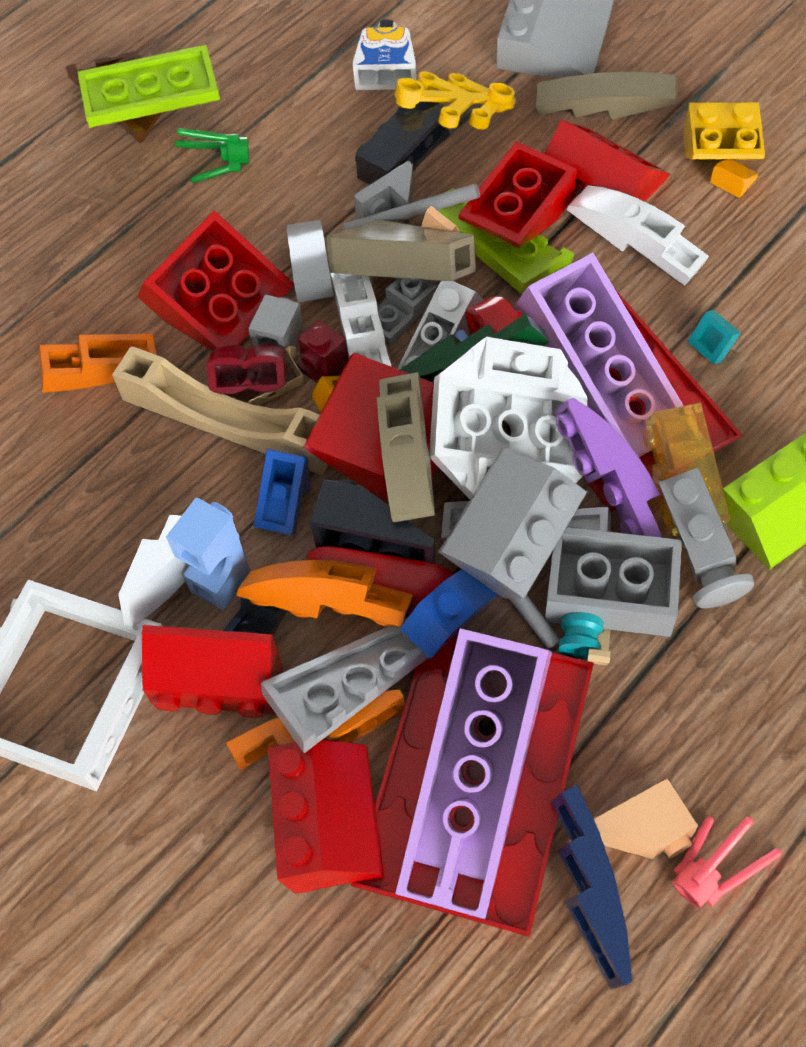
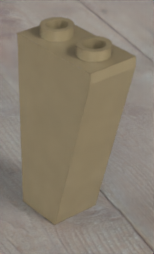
M374 220L326 236L329 271L331 273L454 281L476 272L474 235Z

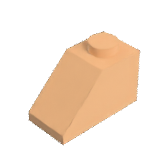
M668 779L594 819L605 846L650 859H655L666 853L668 858L682 853L692 845L690 838H692L698 827Z

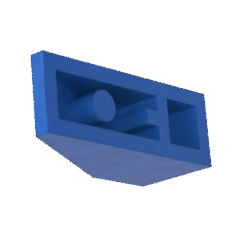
M462 569L445 580L423 599L407 618L400 630L431 659L459 633L460 628L463 629L499 595Z

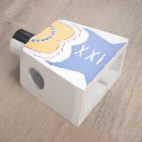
M385 19L379 22L378 28H365L362 30L353 60L355 90H395L397 81L400 78L416 80V62L408 28L397 27L394 21Z

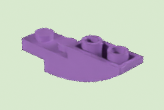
M575 398L564 402L555 410L557 415L556 425L562 437L567 438L574 452L572 455L573 463L578 473L584 475L587 483L602 478L604 482V495L609 504L615 506L621 519L620 529L622 533L663 538L647 504V501L659 496L660 493L637 454L625 439L591 408Z

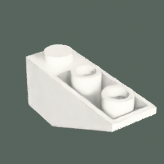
M440 281L397 369L400 370L449 335L453 334L455 336L456 331L464 330L469 335L466 310L484 300L474 290L454 281Z

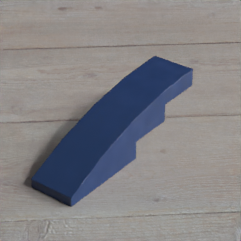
M575 785L561 792L551 801L572 841L558 850V853L580 892L565 901V904L610 989H615L632 982L627 927L616 878L599 829L578 786Z

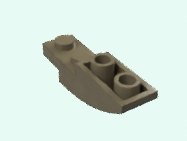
M419 373L380 379V397H377L379 433L392 521L394 523L433 516L435 513L430 453L426 442L422 384Z

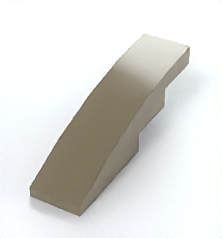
M603 72L568 76L537 84L536 109L539 116L572 109L575 118L608 110L612 120L677 104V77L674 74Z

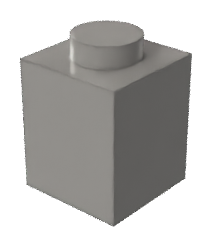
M265 294L248 328L253 347L267 343L281 345L285 348L289 346L294 347L303 327L300 305L285 297L277 298Z

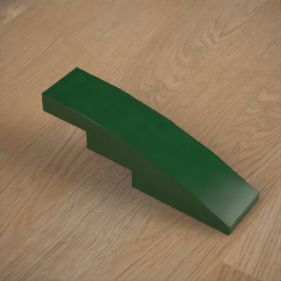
M525 313L499 332L487 324L462 342L451 334L400 370L409 374L418 372L420 378L434 383V378L485 337L544 346L550 340L546 331Z

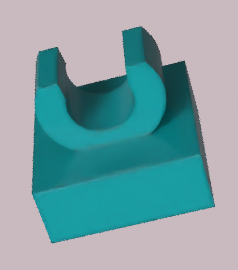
M715 310L705 312L687 342L711 363L717 364L723 361L741 332Z

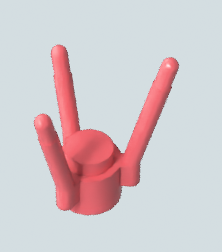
M711 816L705 818L684 858L673 869L674 874L677 876L672 880V885L693 906L701 908L707 903L713 907L724 894L781 856L782 852L780 849H773L721 884H717L721 875L715 868L753 824L751 817H745L707 861L699 858L694 862L714 822Z

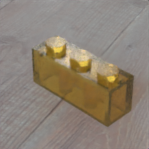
M701 403L654 412L645 421L646 426H643L642 432L646 448L648 450L652 449L655 464L652 466V475L656 487L660 488V481L699 468L722 524L731 521ZM665 502L661 508L664 523L667 527H671L673 536L679 535Z

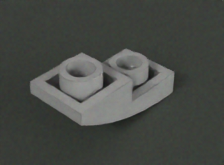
M397 278L386 288V299L377 306L386 346L390 348L415 322L432 299L437 285L424 279Z

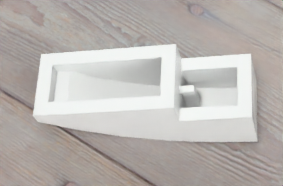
M169 515L159 540L142 539L119 592L124 625L133 626L150 615L185 582L183 574L190 565L174 556L166 538L181 516Z

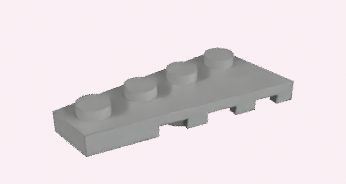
M388 626L261 682L262 695L303 753L311 749L428 659L400 630L401 627Z

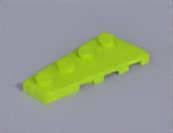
M468 201L437 210L453 222L461 233L474 235L475 255L521 294L524 293L528 286L572 264L573 252L566 248L559 251L549 246V239L540 234L521 248H517L460 220L458 214Z

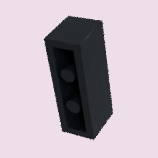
M420 101L413 109L399 106L397 112L386 123L380 125L377 132L366 144L364 143L358 148L355 154L358 179L371 185L407 161L413 164L414 171L449 134V128L442 126L438 122L441 108L445 106L437 102Z

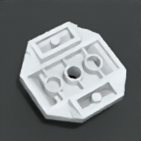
M485 337L434 378L430 459L469 499L472 498L502 448H507L552 466L575 483L583 477L574 466L572 459L574 452L568 439L563 438L558 431L555 410L572 398L587 406L588 397L578 379L568 368V361L561 349ZM502 421L507 422L510 426L511 436H508L503 431Z

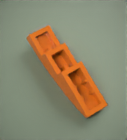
M400 689L383 692L322 740L353 743L401 715L405 706L402 692ZM278 717L227 741L226 745L241 771L268 755L269 747L296 741Z

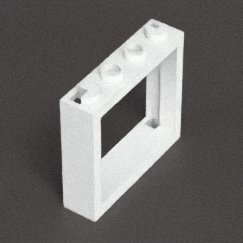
M27 580L17 599L13 598L10 613L3 626L0 627V694L45 611L135 641L74 765L0 738L1 757L97 791L144 695L141 638L143 625L162 626V624L144 618L133 626L124 625L121 610Z

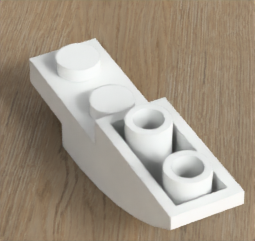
M588 185L567 208L570 213L621 251H624L628 245L632 246L684 286L709 257L680 235L685 227L683 224L658 208L625 193Z

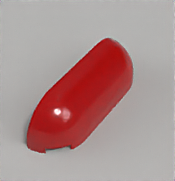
M318 547L309 551L306 556V560L338 561L375 568L374 584L413 594L407 618L423 599L455 574L445 567L425 561L341 547Z

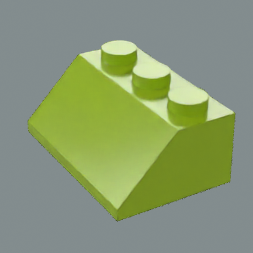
M806 433L723 488L716 507L719 517L769 570L806 544Z

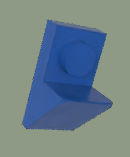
M267 449L254 527L287 535L296 533L302 495L310 492L311 488L307 457Z

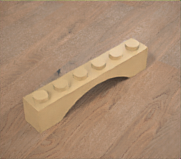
M133 346L129 348L112 374L123 401L266 454L267 449H273L305 456L308 460L309 470L323 475L328 466L327 463L303 448L320 414L301 407L275 409L256 406L224 394L212 392L208 386L182 372L165 358Z

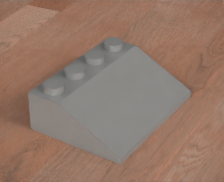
M510 0L497 38V69L558 79L575 75L594 74L615 0Z

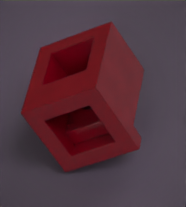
M319 319L298 337L301 361L297 364V367L302 373L316 383L319 382L322 376H338L342 373L349 360L346 339Z

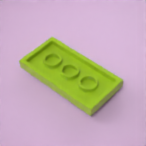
M207 45L78 71L89 128L220 100Z

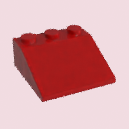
M214 210L143 282L137 297L164 322L213 351L224 346H239L250 334L248 328L265 294L277 298L284 297L292 289L294 283Z
M353 353L346 363L303 448L389 504L378 421L377 397H380L379 380L409 373ZM420 378L426 442L430 451L434 383ZM430 459L431 476H433L437 465Z

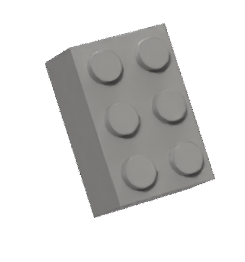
M566 527L552 551L545 614L546 621L561 624L562 617L565 614L585 612L600 617L604 622L603 629L671 637L678 616L682 540Z

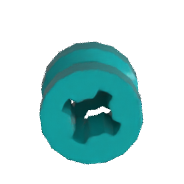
M585 612L565 614L561 620L564 637L559 641L558 651L564 656L587 660L589 649L601 650L602 646L598 641V635L603 631V620L596 615Z

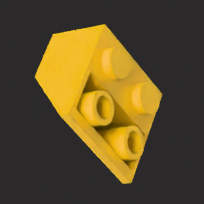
M759 102L689 103L683 131L685 158L764 159L765 148Z

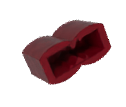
M260 344L249 350L239 346H224L213 350L206 363L209 390L215 393L233 394L246 388L259 392H270L278 390L286 384L288 373L286 350L281 345Z

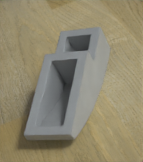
M321 220L287 225L297 301L303 302L333 297Z

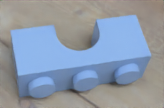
M196 497L167 534L166 538L174 556L190 565L183 574L190 592L224 611L237 593L239 586L250 573V569L231 512L217 502H212L210 505Z

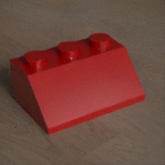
M562 119L544 153L576 168V178L580 180L578 186L582 189H585L588 185L604 187L625 193L644 202L655 193L670 175L667 171L590 128Z
M143 625L141 632L142 685L144 693L154 707L164 711H178L180 707L196 708L198 712L208 715L221 714L222 710L236 711L241 716L247 718H262L264 714L276 715L262 695L261 682L283 672V665L272 635Z
M321 740L305 753H303L296 742L269 747L277 880L293 893L298 894L382 877L368 747L362 744Z

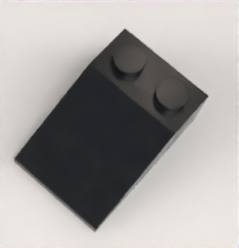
M323 480L310 519L316 548L341 547L436 564L434 539L408 520L393 523L390 507L366 488L348 480Z

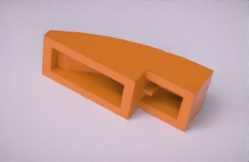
M153 334L79 335L78 344L40 345L38 364L42 393L70 391L114 383L112 374L131 346L157 355Z

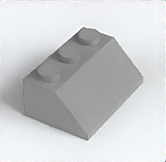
M502 448L438 552L501 597L524 599L587 491L556 468L507 448Z

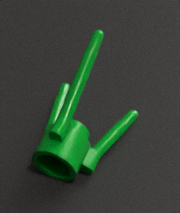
M183 128L177 129L178 135L214 141H175L174 145L176 147L221 149L222 162L229 161L228 165L192 176L190 179L192 183L229 172H241V164L250 163L248 136Z

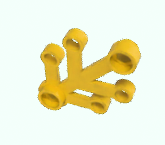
M426 71L419 73L418 80L400 78L397 81L394 93L396 103L407 109L415 108L416 104L420 101L452 103L448 107L441 108L438 119L439 124L446 128H456L461 114L471 105L484 104L481 108H474L472 110L469 124L477 129H487L491 116L495 112L503 113L506 110H511L516 102L514 98L515 91L510 86L503 83H491L489 88H486L458 73L450 74L448 82Z

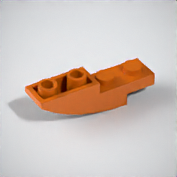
M328 560L289 561L250 571L237 591V596L249 599L253 604L274 606L288 610L297 617L317 619L323 607L328 606L340 614H356L370 618L382 626L394 625L402 627L413 594L374 584L375 568Z

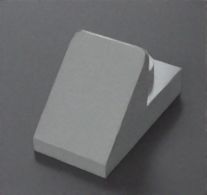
M409 161L403 163L354 195L356 219L412 203L414 191L413 164ZM410 219L403 220L406 224H410Z

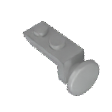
M699 468L660 481L659 486L690 560L693 577L696 584H701L703 587L693 596L696 606L704 609L720 607L734 602L749 593L754 587L753 576L750 574L735 575L734 571H737L736 554Z

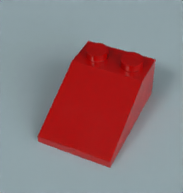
M515 141L479 187L480 198L468 201L458 214V218L517 248H521L555 223L574 199L576 168Z

